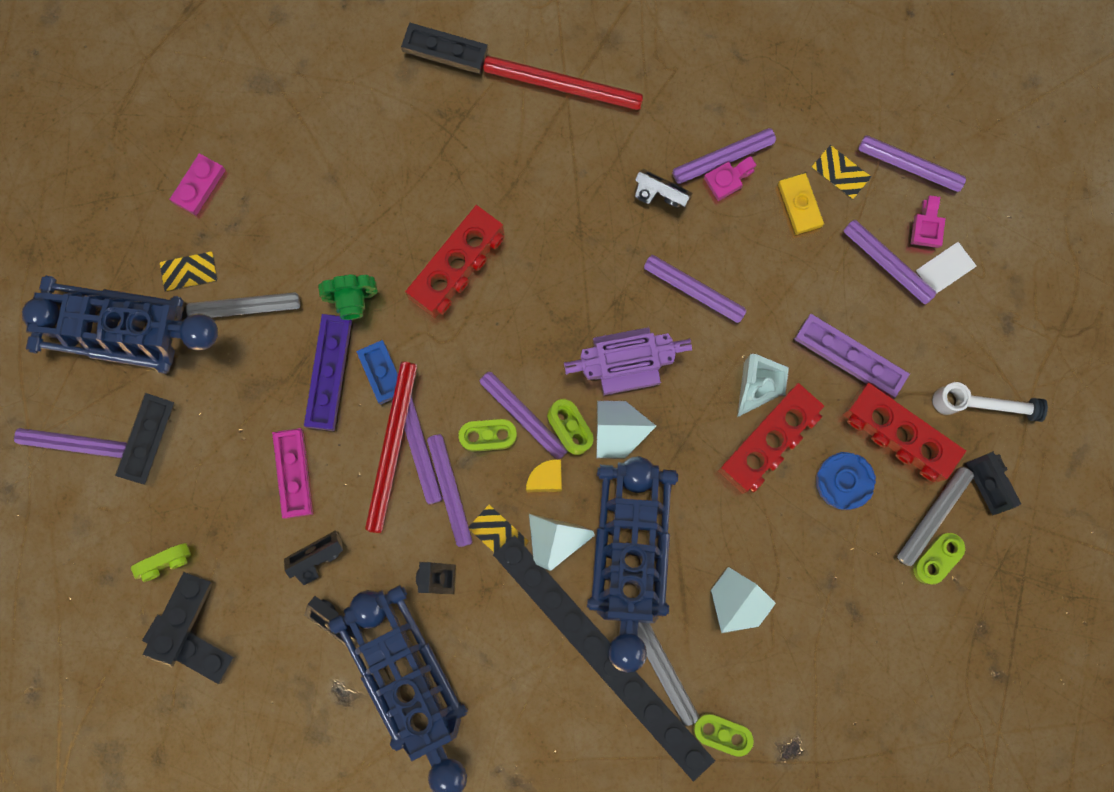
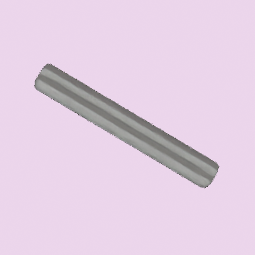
M293 292L188 303L186 310L187 316L200 313L211 318L300 308V297L298 293Z
M965 467L958 468L899 553L897 558L900 562L907 566H912L973 479V472Z
M638 622V637L646 645L647 657L683 725H693L699 719L695 707L650 624Z

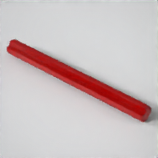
M486 56L483 64V69L487 73L635 110L641 108L643 101L641 93L492 56Z
M403 361L400 363L365 529L372 533H381L383 529L417 365L411 362Z

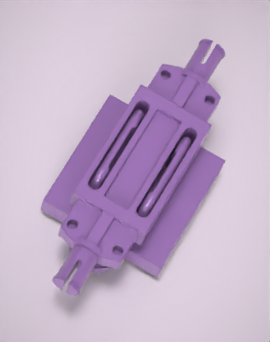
M649 327L593 338L594 347L583 349L581 360L564 362L566 374L583 371L587 380L601 379L603 394L608 395L660 385L658 369L664 365L673 364L675 353L692 351V344L690 338L673 342L668 333L654 336V333H650Z

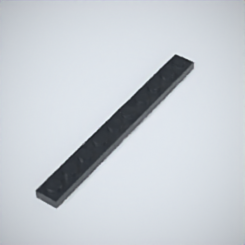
M515 535L493 554L693 782L715 762L714 758L636 671L626 673L619 671L612 665L608 656L609 640L543 567L536 565L533 555Z

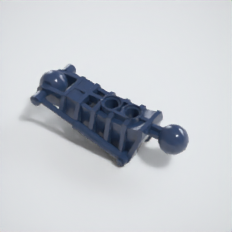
M47 275L41 278L39 287L41 293L34 292V297L25 303L22 309V320L27 326L26 332L31 334V336H28L26 350L30 353L37 354L43 348L87 355L92 359L156 368L158 373L161 374L169 372L170 366H172L175 353L174 348L171 346L173 338L182 339L188 348L199 351L210 348L215 344L218 337V327L208 315L192 314L181 321L184 309L182 307L184 300L181 297L173 296L169 300L107 289L100 291L57 284V280L54 277ZM55 290H56V291H62V292H69V293H65L64 295L52 294V293H54ZM96 311H97V312H100V315H99V316H98V315H95V312H96ZM93 322L98 323L97 334L91 333ZM42 336L58 338L61 344L44 342ZM80 343L84 348L76 347V345Z
M640 456L631 457L624 463L618 462L617 468H614L613 465L600 464V467L597 469V476H599V479H603L599 528H597L592 597L587 602V608L595 610L604 620L620 621L619 635L611 641L608 656L616 669L626 673L635 672L640 669L647 657L646 645L638 637V622L655 623L659 616L669 614V605L666 603L670 546L668 528L671 485H675L678 482L676 470L663 469V471H659V465H653L648 459ZM616 478L615 498L608 501L610 480ZM659 482L664 484L663 504L658 501ZM623 486L628 491L634 493L645 492L651 488L650 501L623 499ZM608 510L614 512L613 521L607 523ZM662 514L661 526L657 523V515ZM620 528L632 529L631 543H619ZM638 530H647L646 545L637 544ZM608 534L612 535V542L607 545ZM656 538H658V548L655 546ZM629 555H634L639 558L641 565L637 568H631L625 563V558ZM606 557L610 558V566L607 568ZM654 561H657L656 569H654ZM605 580L609 581L608 589L604 591ZM626 585H634L639 590V595L636 598H629L624 594L623 588Z
M399 585L389 590L387 594L384 590L378 592L372 590L359 592L353 597L349 607L344 609V616L340 615L329 621L330 631L334 632V634L340 633L362 675L361 680L391 736V748L395 751L404 748L411 762L426 754L431 765L428 773V784L432 792H463L467 783L466 770L460 762L448 758L443 745L457 738L461 718L467 715L466 712L468 710L465 704L458 702L429 643H426L404 602V599L407 598L405 587ZM392 603H397L407 624L401 626L391 605ZM387 616L393 630L368 642L362 628H375ZM349 625L360 646L357 649L346 630ZM408 630H411L418 643L417 645H412L406 634ZM418 651L420 652L426 666H423L417 654ZM361 654L364 655V658L367 661L370 668H366L360 656ZM406 656L413 672L403 677L396 661ZM389 665L396 681L391 682L384 667ZM428 672H430V674H431V676H432L434 682L436 683L437 687H434V686H433V684H432V682H431V680H430V678H429V676H428V674H427ZM404 684H409L414 689L415 695L410 702L403 700L400 696V689ZM437 693H441L447 705L446 708H444ZM416 713H423L428 718L426 729L421 730L415 727L413 717Z

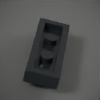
M409 22L401 49L402 52L480 74L488 52V44Z
M144 393L115 476L145 485L174 402Z
M183 572L142 654L145 658L173 668L212 587L210 581Z
M157 614L145 634L143 642L148 644L162 614ZM190 631L177 661L213 682L221 684L234 663L236 656Z

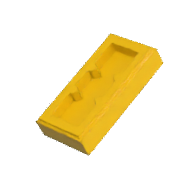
M806 173L780 180L778 187L795 234L798 235L823 227L824 222Z

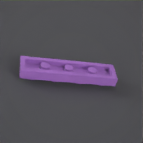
M813 314L808 316L794 338L797 342L864 383L872 384L892 399L896 398L910 375L905 370Z

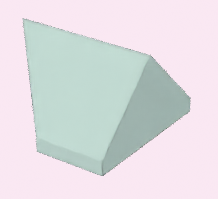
M750 354L744 362L737 417L781 395H786L789 368L760 355Z
M597 401L596 458L625 459L656 425L626 401Z
M529 514L533 560L536 565L549 571L595 536L592 530L585 527Z
M730 567L726 568L710 590L721 633L759 627L776 604L757 584Z

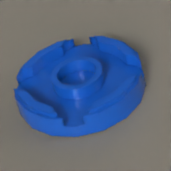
M840 452L828 457L820 465L816 475V486L820 496L828 505L840 510H852L863 506L871 499L874 485L876 484V476L872 466L864 457L849 452Z

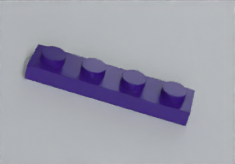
M322 314L304 421V427L335 431L352 320H342L340 316Z

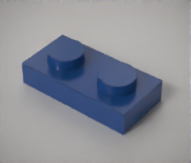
M381 340L356 351L380 405L393 399L398 377L384 341Z

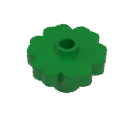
M349 274L336 276L333 280H324L318 285L321 300L335 303L336 312L340 313V319L354 320L363 317V310H365L364 298H371L378 293L375 277L369 275L356 276Z

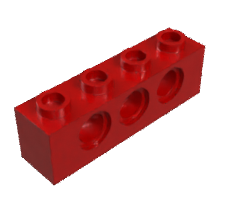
M476 204L407 288L405 293L408 299L434 319L439 313L443 315L451 306L452 301L450 299L456 292L461 293L470 281L468 277L474 270L479 271L487 260L486 255L492 248L494 250L497 249L503 242L505 237L503 235V224ZM473 237H479L483 240L476 247L468 244L469 240ZM460 258L465 261L461 268L455 269L450 266L451 262L455 259ZM438 280H444L447 282V286L443 290L438 291L433 289L434 283Z
M797 383L717 471L742 494L749 490L754 493L765 481L762 475L769 468L774 471L785 459L781 454L787 447L793 450L804 438L800 433L805 427L808 426L812 429L823 417L819 412L824 408V405L801 384ZM786 413H793L797 416V426H790L786 422ZM767 434H775L779 438V446L777 448L767 444ZM748 455H756L760 459L759 469L749 467L747 464Z
M867 383L859 390L843 413V416L848 418V424L853 428L868 432L872 435L871 439L876 444L884 448L888 446L896 452L895 456L900 461L908 465L912 463L921 470L920 474L924 478L932 482L947 480L966 453L965 449L870 383ZM873 411H877L883 416L882 425L874 422L872 418ZM898 428L906 431V442L901 441L897 437ZM922 445H926L930 448V459H927L922 455Z

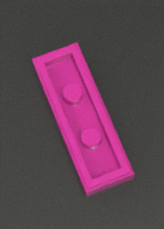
M303 429L272 432L282 518L313 515Z

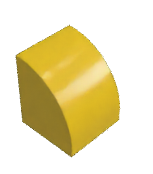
M561 459L549 460L538 465L528 478L526 491L562 492Z

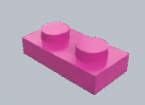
M199 153L169 200L197 216L225 172V168Z

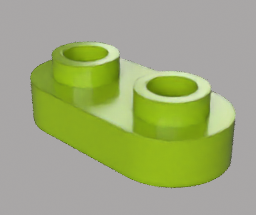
M566 399L554 402L548 410L547 417L565 449L572 454L580 455L585 453L593 444V434L574 403ZM557 413L562 414L564 416V420H561L558 417ZM573 437L578 439L579 445L573 442Z
M506 419L471 421L464 424L459 431L461 445L466 450L473 452L507 449L515 443L517 438L515 426ZM501 430L508 432V437L504 440H500L497 437L498 432ZM473 432L479 434V439L476 442L469 441V435Z
M945 533L937 536L916 560L913 568L915 577L924 584H937L941 582L965 553L964 541L954 533ZM949 542H951L954 545L955 549L953 553H950L947 550V544ZM930 564H933L936 568L933 575L928 572Z
M187 543L180 544L136 563L131 567V571L135 579L141 578L143 582H147L160 576V570L170 567L172 570L187 564L186 558L191 556V552Z
M706 713L700 715L693 726L694 734L702 744L730 755L744 756L753 747L752 733L746 727L714 714ZM707 723L713 725L714 729L711 734L703 732V727ZM735 734H740L742 737V741L738 745L732 744V737Z

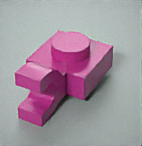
M751 156L734 168L728 161L705 174L704 179L717 201H720L741 189L743 184L740 179L754 173V168L757 165Z
M929 195L927 200H923V215L917 214L914 216L911 244L935 248L942 246L946 218L937 217L940 197Z

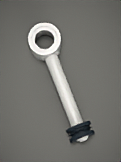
M953 382L939 388L934 393L932 399L935 409L944 415L954 414L967 407L1027 414L1028 420L1043 422L1048 411V404L1045 399L1031 398L1026 403L972 396L968 387L959 382ZM948 392L952 393L955 396V405H952L948 401Z

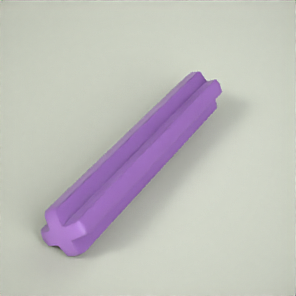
M771 128L765 129L674 168L672 172L673 177L678 184H681L714 170L728 161H735L774 144L776 136Z
M865 136L860 143L859 150L956 192H959L966 182V177L870 136Z
M857 220L851 221L846 226L844 233L923 304L929 303L935 297L936 291Z
M651 255L644 265L645 270L736 323H739L746 314V309L658 257Z
M487 372L480 379L481 385L556 460H560L568 452L562 442L492 372Z
M411 396L404 429L426 502L434 504L440 502L442 496Z
M18 428L14 436V442L21 445L117 458L122 457L126 442Z
M441 434L430 436L427 442L456 545L458 547L470 545L472 538L444 439Z

